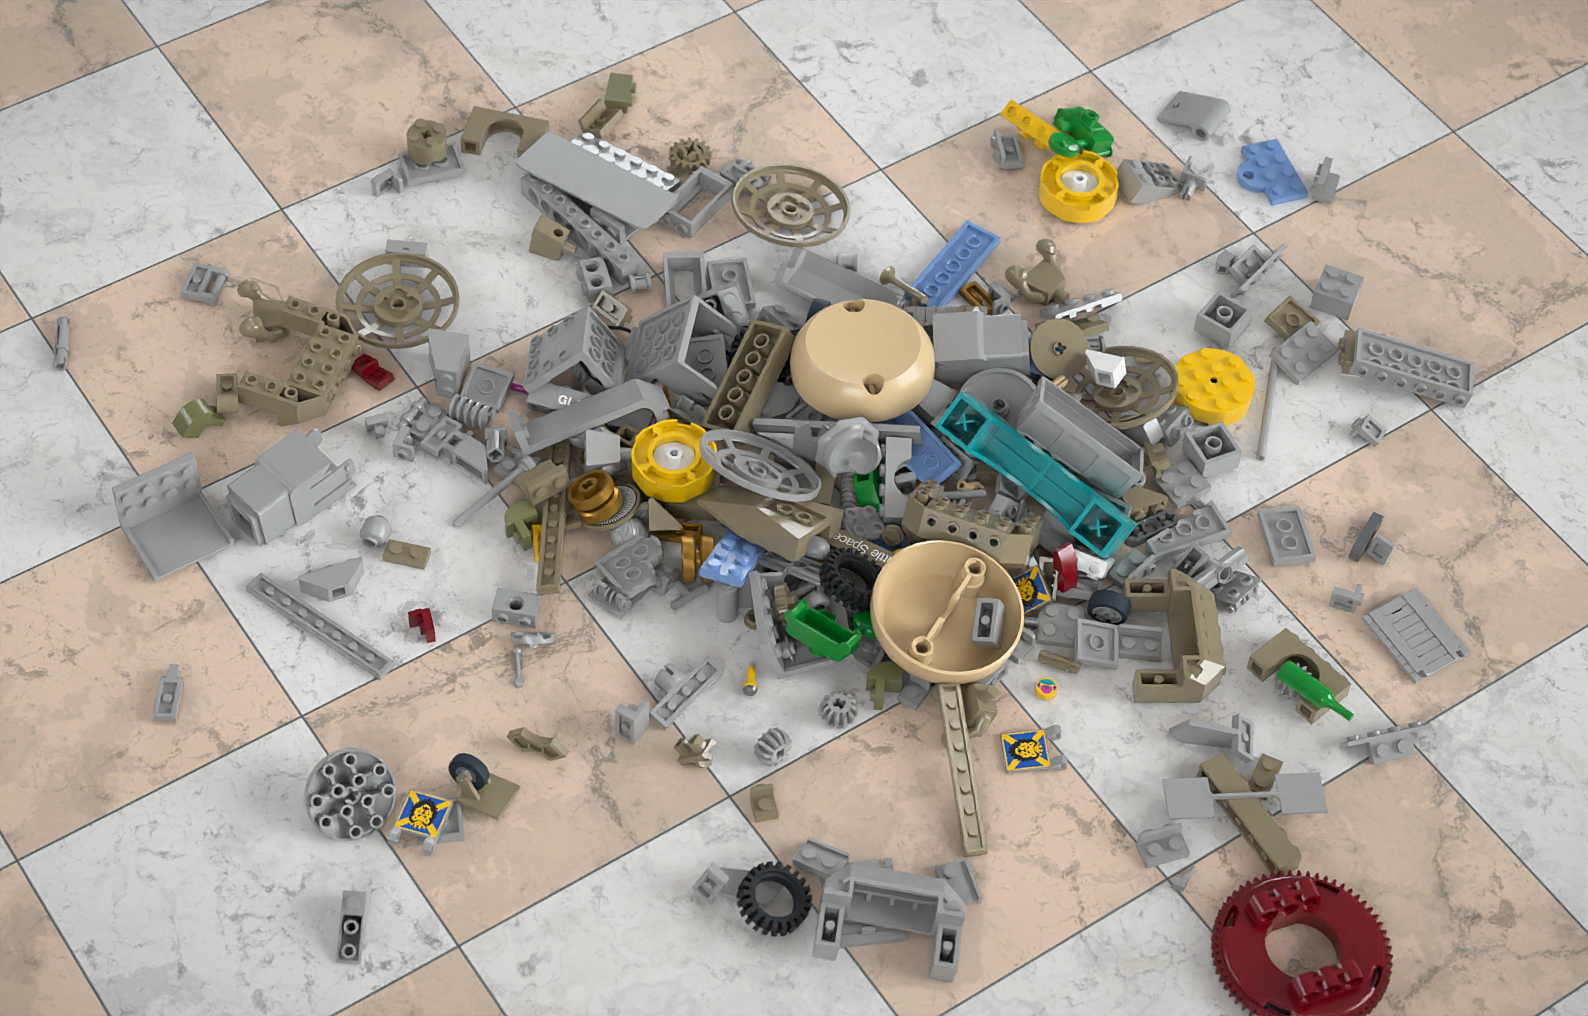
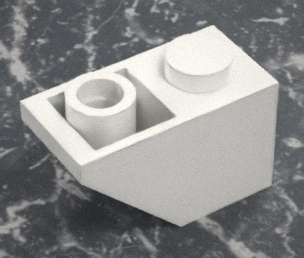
M1087 349L1085 351L1087 368L1096 384L1116 388L1126 374L1124 357Z

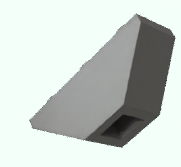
M362 557L348 559L345 562L329 565L298 576L301 592L327 602L350 596L364 574Z

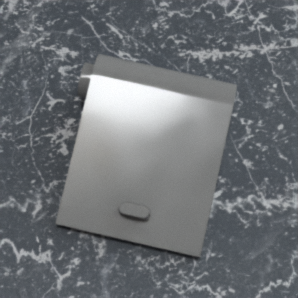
M1179 91L1157 118L1159 121L1189 126L1192 128L1195 138L1200 141H1206L1230 113L1231 107L1223 99Z
M782 572L759 573L761 578H765L768 590L771 589L775 597L774 587L775 585L782 584ZM749 577L741 588L717 581L716 617L720 622L732 623L735 621L738 615V608H754Z

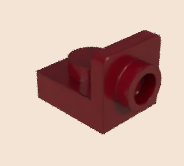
M430 608L409 611V627L419 626L420 634L425 635L427 643L436 642Z

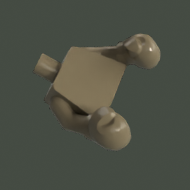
M1050 239L1039 240L1036 244V250L1043 256V260L1029 273L1026 269L1019 266L1009 267L1005 271V278L1015 289L1019 290L1018 293L1028 302L1046 306L1056 299L1064 304L1065 300L1069 298V293L1064 291L1066 279L1056 259L1055 243Z
M247 279L238 285L237 292L241 297H247L253 301V317L246 318L240 324V333L248 338H256V343L263 341L272 343L282 337H287L289 329L281 326V309L285 301L277 300L264 294L260 285L255 280Z
M980 682L960 684L969 739L981 737L987 732L989 725L997 716L998 710L995 698L999 695V691L993 685L985 686ZM935 684L931 689V696L936 702H939L937 684ZM942 733L941 741L946 748L945 736Z

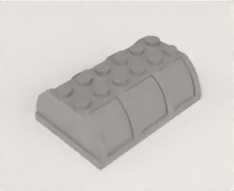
M1041 377L1036 389L1030 395L1018 415L1016 431L1023 437L1028 436L1031 438L1034 445L1038 448L1046 449L1056 461L1064 462L1072 473L1082 475L1089 485L1097 486L1101 491L1119 499L1135 482H1139L1143 477L1144 449L1047 378Z

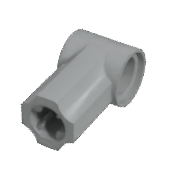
M485 427L486 458L491 460L492 463L500 462L505 456L507 427Z

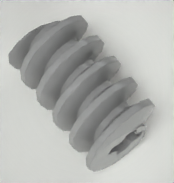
M456 393L453 396L449 406V417L451 419L465 423L468 426L472 425L476 429L480 428L484 432L485 427H491L495 419V408L489 412L490 407L487 404L482 409L481 402L474 406L475 401L473 399H470L467 403V397L463 396L459 401V394Z

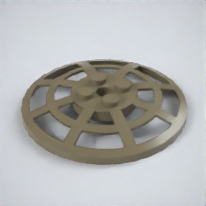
M777 163L757 167L743 175L733 190V211L740 223L757 237L781 246L811 247L829 242L842 233L850 217L849 199L841 186L824 173L802 165ZM776 174L777 183L767 185L759 190L750 183L759 177ZM784 174L800 175L815 181L809 188L798 184L785 183ZM821 185H824L835 194L840 203L829 206L826 200L816 191ZM743 188H746L753 195L749 202V209L741 208L737 205L738 197ZM787 189L803 192L804 194L801 196L795 193H788ZM779 190V194L774 195L770 199L764 195L770 191ZM812 197L819 202L822 208L814 209L809 201ZM758 199L767 205L766 211L755 210V204ZM843 209L841 226L838 229L828 227L831 221V213ZM741 214L751 216L755 224L763 231L753 227ZM825 214V220L822 225L812 222L813 216ZM757 217L768 218L772 225L767 228ZM809 227L816 231L801 235L799 230ZM780 228L790 230L792 235H785L776 231ZM822 232L829 234L819 239L804 241V239L815 237Z
M406 252L381 254L362 261L344 276L336 292L337 312L343 313V310L356 312L359 322L364 327V329L357 332L358 339L369 345L387 349L411 348L427 343L428 336L404 342V339L417 336L428 330V328L445 331L454 321L460 301L458 285L454 277L444 266L431 258ZM392 263L393 274L380 276L371 282L362 275L365 271L374 267ZM400 263L417 264L431 271L424 279L413 274L401 273ZM438 275L449 285L452 297L441 299L437 289L431 284ZM354 280H357L363 288L358 294L355 304L343 303L346 290ZM401 280L412 281L419 285L413 289L402 285ZM393 281V286L384 288L381 291L376 288L377 285L384 282ZM427 289L435 301L423 303L421 294ZM368 292L375 296L373 306L362 305ZM453 304V310L449 319L441 327L434 325L440 315L441 307ZM403 305V307L401 308H395L393 306ZM435 309L429 321L420 318L423 310ZM362 313H375L378 320L369 325ZM413 323L421 327L415 331L404 333V327ZM384 325L395 327V334L384 333L378 329ZM373 333L383 338L396 339V342L377 341L366 336Z
M1112 346L1106 347V351L1102 353L1120 357H1138L1154 363L1147 370L1125 366L1127 373H1134L1140 375V377L1134 379L1124 376L1116 388L1097 385L1090 371L1084 366L1079 372L1084 379L1078 384L1075 393L1065 391L1080 403L1081 401H1093L1096 407L1090 410L1095 414L1102 411L1112 414L1111 419H1102L1115 429L1120 430L1142 425L1165 412L1178 394L1179 381L1174 365L1163 355L1143 347ZM1160 367L1164 368L1170 375L1173 385L1160 388L1159 381L1153 374ZM1149 380L1154 390L1142 392L1141 385ZM1089 383L1095 386L1092 394H1082L1084 388ZM1172 392L1171 396L1162 406L1155 411L1152 410L1159 401L1160 395ZM1154 397L1146 408L1139 405L1142 399ZM1130 410L1137 412V414L1120 418L1121 413Z

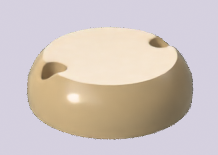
M858 299L841 301L827 306L813 315L797 333L792 345L790 372L798 394L817 411L838 420L864 417L869 423L898 417L913 409L924 399L933 383L935 355L932 342L926 331L906 311L883 301Z
M935 540L916 543L906 547L888 560L880 571L872 590L870 618L880 645L887 655L906 672L932 683L966 684L978 681L994 673L1014 652L1023 630L1024 608L1020 593L1011 576L993 558L974 547L962 543ZM977 598L999 599L1006 606L1001 649L979 648L972 641V629L974 628L975 621L974 610L977 605Z

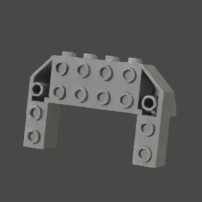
M850 863L825 879L820 899L812 957L836 961L843 920L934 936L929 978L953 982L958 967L961 932L966 915L965 903L944 879Z

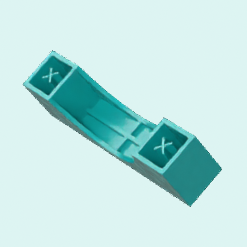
M960 392L935 425L936 428L968 453L992 466L1040 502L1066 527L1068 532L1101 558H1112L1138 525L1061 463L1053 459L1047 452L1035 446L1029 438L1021 436L1015 427L972 394Z

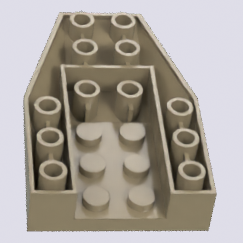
M724 486L717 488L697 501L699 506L738 536L793 562L806 554L808 540L817 534L829 540L840 532L844 513L842 509L809 500L799 502L785 501L761 495L749 489Z

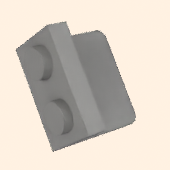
M596 207L590 209V218L620 245L640 230Z

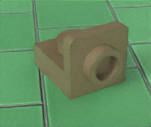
M758 784L750 788V802L756 822L778 819L779 813L773 795V784Z

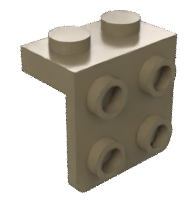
M547 460L514 478L516 485L533 506L571 486L566 467L563 464L556 467L551 460Z

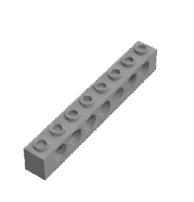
M530 173L521 178V194L546 217L569 229V238L589 257L603 256L608 274L621 286L629 282L628 275L637 276L638 260L557 187Z

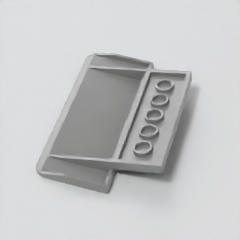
M548 131L526 150L516 162L517 167L639 229L648 228L657 222L677 202L678 196L672 192L681 186L682 181L674 175L658 169L657 166L650 165L642 161L641 158L634 157L626 153L625 150L618 149L610 145L609 142L602 141L587 132L572 141H568Z

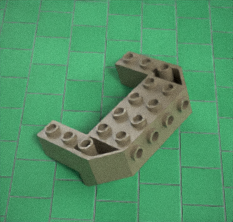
M292 296L288 297L281 309V326L310 335L312 338L286 384L246 371L237 386L238 402L277 414L279 426L299 424L326 415L361 349V346L358 345V334L347 314Z
M931 479L924 480L909 495L902 521V530L906 534H911L919 543L935 540L962 543L984 552L1005 570L1017 568L1020 571H1026L1030 555L1039 544L1046 519L1041 518V515L1034 512L1025 513L1018 523H1014L1007 517L1000 516L998 518L992 516L986 510H973L967 504H955L950 502L948 498L942 497L944 486Z
M1170 569L1168 579H1124L1121 594L1130 601V612H1167L1174 669H1136L1132 682L1134 703H1201L1220 684L1222 675L1226 674L1223 644H1221L1220 637L1221 629L1218 623V609L1216 608L1214 593L1192 577L1176 569Z

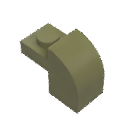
M196 399L181 408L172 424L182 437L199 438L206 425L223 426L226 419L221 413H217L216 406H209L204 399Z
M527 498L510 506L504 517L506 537L510 538L513 536L516 544H520L524 551L532 548V538L529 530L532 529V525L538 524V513Z
M893 661L880 662L874 665L868 672L866 691H870V701H874V710H883L884 692L900 693L902 690L903 669Z

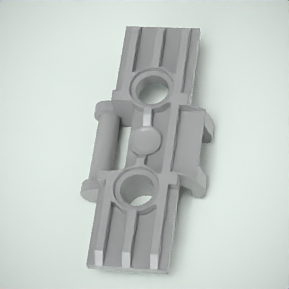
M766 550L756 565L755 571L757 570L758 573H768L771 570L782 572V583L784 581L789 583L792 579L801 578L817 585L822 584L820 582L821 576H819L822 564L805 558V556L793 562L784 559L779 554Z

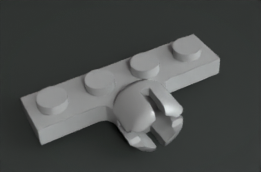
M708 656L688 674L681 672L675 665L670 663L664 666L665 670L661 669L657 673L654 683L666 693V696L649 712V718L664 731L723 674L724 670Z

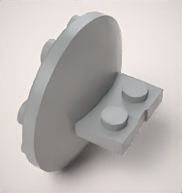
M345 748L324 757L311 771L304 791L305 808L311 822L325 835L341 841L360 840L375 833L390 817L396 800V783L388 765L379 756L360 748ZM373 829L371 832L362 836L364 832Z

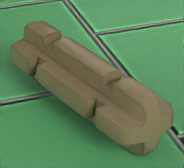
M1041 650L1038 655L1039 662L1049 663L1050 666L1065 671L1068 669L1069 672L1078 674L1081 668V663L1074 662V660L1070 661L1069 658L1054 653L1050 654L1046 650Z

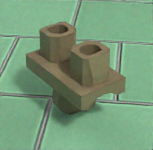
M1149 441L1143 442L1147 454H1144L1143 472L1150 470L1152 467L1156 479L1161 478V471L1171 468L1162 443L1151 446Z
M700 734L693 735L689 741L686 737L680 738L674 746V749L680 754L677 761L681 765L695 762L698 767L707 768L711 765L713 759L709 749L715 746L717 742L713 738L704 740Z

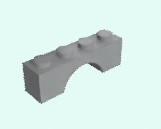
M886 437L884 444H880L883 464H880L879 476L883 477V484L879 485V496L882 497V504H879L878 515L882 517L883 524L899 525L902 524L909 497L902 494L896 487L894 474L899 469L909 465L912 438Z

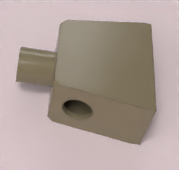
M541 215L533 228L529 252L558 261L563 253L574 256L578 245L568 241L569 229Z

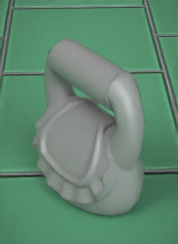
M808 582L794 591L798 603L800 601L799 598L803 597L807 605L815 610H826L830 605V599L825 594L822 585Z

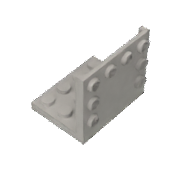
M586 306L577 313L566 316L561 323L552 325L544 334L537 335L530 341L523 388L530 393L582 361L589 368L592 376L598 378L605 390H608L623 383L624 356L627 347L589 306Z
M192 452L112 487L120 527L154 581L160 580L234 545V539L202 493L197 461Z
M757 570L749 572L759 646L778 680L855 659L854 652L841 662L833 661L826 656L818 657L811 654L809 646L790 636L782 622L778 623L772 607V597L774 596L772 590H768L765 578H761ZM824 590L830 599V605L826 610L837 616L835 619L837 623L850 629L847 609L842 606L843 602L841 600L839 603L835 602L836 596L830 597L828 595L830 590ZM786 635L789 641H794L797 653L793 654L794 661H791V658L784 659L782 656L779 642L784 641V636Z

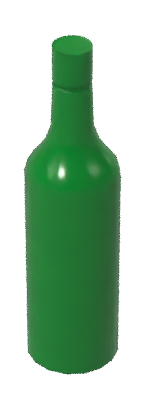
M1290 660L1278 672V680L1316 707L1331 709L1348 721L1353 718L1354 714L1337 702L1330 688Z

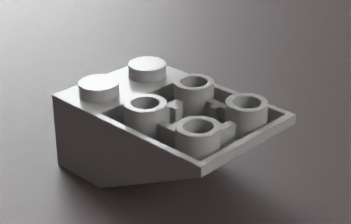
M1124 159L1116 170L1119 187L1130 203L1147 204L1178 194L1183 189L1180 181L1173 175L1170 167L1165 163Z
M738 281L718 286L697 295L698 298L729 319L737 328L750 324V316ZM692 330L691 338L701 337Z

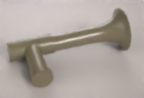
M888 266L882 271L879 280L880 284L887 285L892 283L913 297L908 307H917L919 302L925 304L928 301V296L896 277L894 267Z

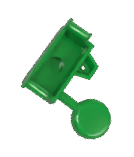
M1081 106L1058 108L1052 123L1059 131L1067 132L1069 135L1060 132L1052 133L1048 144L1056 154L1066 158L1077 156L1081 147L1101 157H1111L1113 154L1111 146L1114 138L1098 122L1099 115L1095 111L1084 109Z
M801 599L795 607L784 613V619L788 622L786 631L790 636L809 646L811 654L818 657L826 656L836 662H841L858 649L862 635L876 638L871 623L870 611L857 612L853 616V631L835 621L836 615L825 609L815 610L808 606L804 599Z

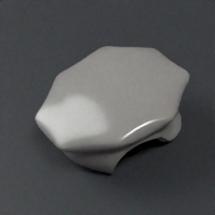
M864 417L839 420L825 434L818 438L815 461L823 466L834 478L837 477L836 474L838 473L866 475L875 470L881 461V449L878 444L879 431Z

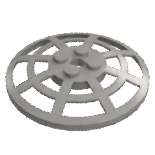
M716 429L706 432L700 440V453L711 467L727 479L753 492L775 499L799 502L812 500L821 489L822 482L819 475L805 460L768 439L737 430ZM724 440L728 449L715 452L707 444L712 441ZM732 441L759 447L762 449L761 454L758 455L753 452L736 449ZM770 452L786 460L797 469L788 471L781 465L768 459ZM732 455L735 460L732 463L725 459L724 456ZM721 462L730 467L732 471H729L726 468H724ZM804 474L811 483L812 489L799 488V483L795 477ZM782 479H788L791 486L781 484ZM779 488V489L787 490V491H789V492H787V493H782V492H778L776 489Z

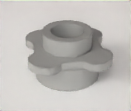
M786 635L784 636L785 640L779 642L782 656L784 659L791 658V661H794L793 654L797 653L794 641H789Z

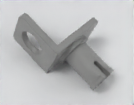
M1189 156L1180 178V183L1185 185L1179 196L1184 199L1187 195V201L1192 198L1195 188L1205 191L1207 183L1206 178L1189 172L1192 156Z

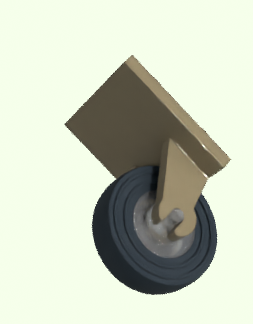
M459 753L449 764V773L460 785L462 792L457 803L495 820L500 819L520 790L519 785L489 773L486 765L471 754Z

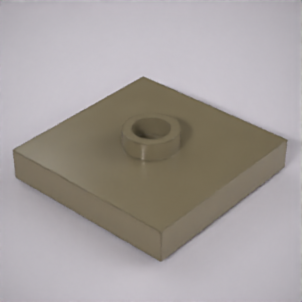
M1291 296L1287 297L1264 320L1266 324L1285 340L1310 321L1316 326L1320 323V320Z

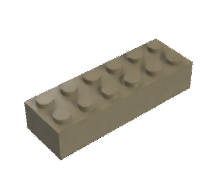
M752 319L700 425L706 432L716 429H730L751 434L754 428V418H759L791 352L795 337L788 327ZM732 441L736 445L743 447L746 445V443Z

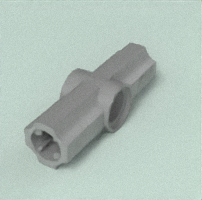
M1237 546L1219 560L1215 558L1210 559L1206 563L1204 571L1193 579L1208 590L1219 582L1226 584L1233 577V572L1249 561V556L1241 546Z

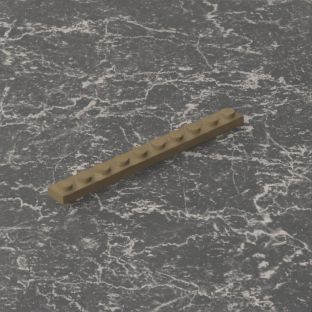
M567 438L549 446L548 460H551L556 467L563 464L567 469L569 477L572 444ZM568 488L544 500L536 584L538 595L560 593Z

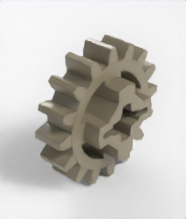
M688 137L687 141L680 139V143L674 142V147H670V165L675 166L676 171L682 169L683 174L689 171V174L692 175L693 171H697L701 166L706 168V165H710V147L705 146L704 141L699 143L698 138L694 141H691L690 137Z
M782 583L774 587L775 597H772V607L778 623L782 622L786 630L788 622L784 619V613L795 607L798 602L795 593H790L787 584Z

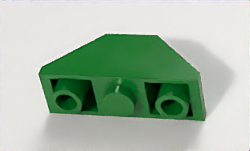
M882 460L875 470L866 475L854 473L853 487L859 507L869 505L874 507L876 512L879 510V504H882V497L879 496V485L883 484V477L879 476L880 464H883Z

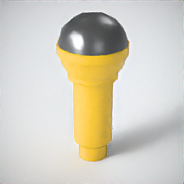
M754 666L748 667L746 682L742 687L743 693L747 696H754L758 691L755 682L756 671Z

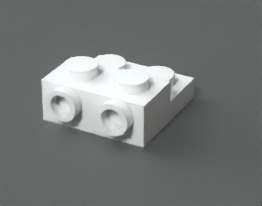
M1077 544L1072 545L1078 571L1086 572V576L1094 580L1106 577L1108 569L1112 568L1115 559L1101 558L1090 549Z

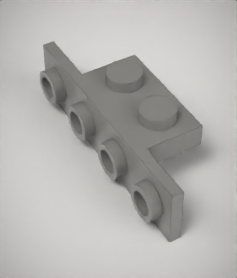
M1284 243L1268 258L1263 255L1255 244L1252 245L1228 268L1241 284L1230 296L1233 298L1238 294L1244 295L1250 289L1248 285L1256 283L1261 278L1260 273L1267 272L1273 266L1271 262L1278 261L1284 255L1282 251L1287 245Z
M1421 721L1409 723V728L1401 729V726L1387 728L1388 733L1381 734L1380 730L1367 733L1368 737L1361 739L1360 735L1346 737L1347 742L1339 744L1341 748L1366 743L1370 763H1382L1416 755L1411 733L1430 729L1431 725H1422Z

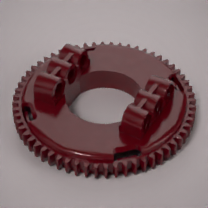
M1280 870L1278 876L1272 871L1269 878L1265 874H1262L1261 880L1254 877L1253 883L1246 881L1245 887L1240 885L1238 891H1233L1232 897H1227L1226 903L1223 902L1215 918L1210 948L1212 950L1211 958L1214 959L1213 966L1216 967L1215 974L1220 975L1219 982H1225L1223 990L1230 989L1228 996L1236 997L1235 1004L1242 1003V1011L1245 1009L1250 1010L1249 1016L1253 1014L1257 1016H1287L1269 1007L1267 1010L1264 1009L1267 1003L1288 1010L1291 1014L1290 1016L1370 1015L1387 990L1393 963L1390 962L1393 958V955L1390 954L1392 946L1388 945L1390 938L1385 937L1387 930H1381L1384 923L1376 922L1379 915H1371L1373 907L1366 909L1367 901H1358L1360 894L1353 897L1351 895L1352 888L1346 892L1344 890V883L1338 887L1336 886V879L1329 883L1327 882L1328 876L1321 880L1319 879V873H1316L1313 878L1310 877L1309 871H1307L1305 876H1302L1300 870L1297 871L1296 875H1293L1291 870H1288L1287 875H1284L1283 871ZM1237 910L1232 927H1229L1234 912ZM1294 924L1313 927L1323 933L1334 946L1337 954V965L1324 966L1315 972H1306L1295 978L1278 969L1271 961L1266 950L1265 939L1270 932ZM1375 968H1378V972H1376L1375 979L1371 986L1369 985V983L1372 979Z

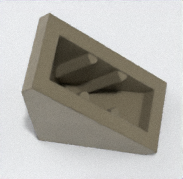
M652 496L648 499L649 531L680 530L683 527Z
M1040 556L1039 567L1052 599L1056 602L1057 576L1059 572L1052 568L1053 558Z

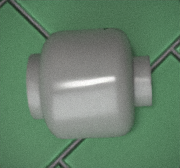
M370 516L365 520L359 535L364 545L370 548L382 547L391 534L392 528L384 516Z

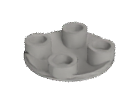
M869 505L848 508L843 515L845 529L866 541L878 539L885 528L881 518L876 514V509Z

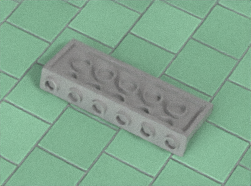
M1358 328L1356 331L1354 359L1349 369L1350 374L1463 408L1466 407L1473 396L1474 362L1362 328Z

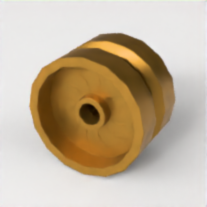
M599 469L589 471L578 477L569 487L567 493L568 499L573 507L576 508L578 515L587 524H597L611 518L617 513L623 502L622 494L618 487L614 485L609 473Z
M693 535L681 536L683 583H694L696 581L697 569L700 571L701 566L714 550L712 535L700 536L699 549H696ZM700 576V580L703 583L714 582L712 579Z

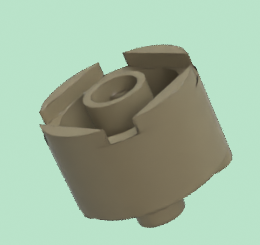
M420 118L415 120L414 124L409 127L407 131L408 154L415 163L432 165V162L437 160L440 162L446 157L447 138L445 126L442 123Z

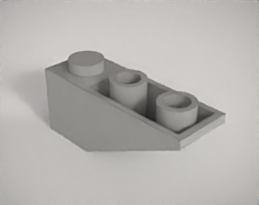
M343 890L337 963L361 964L369 914V892Z

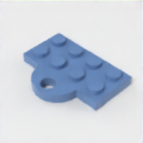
M1277 138L1241 147V153L1246 161L1238 168L1237 181L1244 189L1256 193L1264 192L1272 206L1307 198L1309 192ZM1244 176H1249L1252 179H1246Z

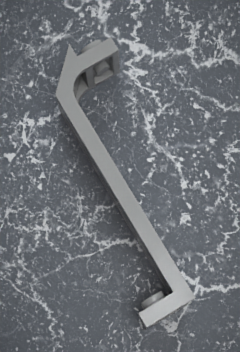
M634 378L525 423L522 414L517 415L515 408L507 411L521 450L524 456L580 434L586 431V429H592L641 408L652 410L657 422L667 420L670 417L666 409H669L670 406L661 386Z

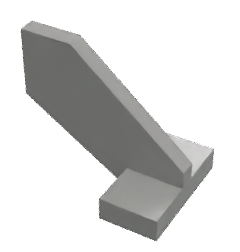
M1240 713L1232 716V728L1191 719L1169 728V734L1182 743L1230 748L1231 754L1244 763L1253 761L1254 723Z
M712 863L692 889L709 904L716 896L738 901L739 899L736 898L739 891L738 887L749 870L721 868ZM765 881L758 884L755 889L758 905L766 907L784 886L773 881Z

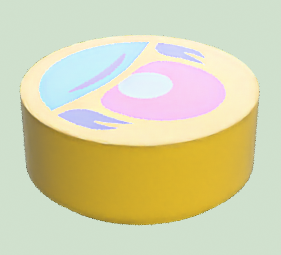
M1041 678L1037 681L1035 694L1040 699L1051 700L1057 694L1058 685L1053 679Z

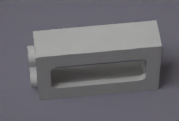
M701 166L673 193L678 196L677 202L659 221L677 230L679 233L692 238L733 197V183ZM707 189L716 194L691 221L679 215L702 190Z
M703 251L663 252L666 308L676 304L674 272L676 271L693 272L696 296L707 292Z

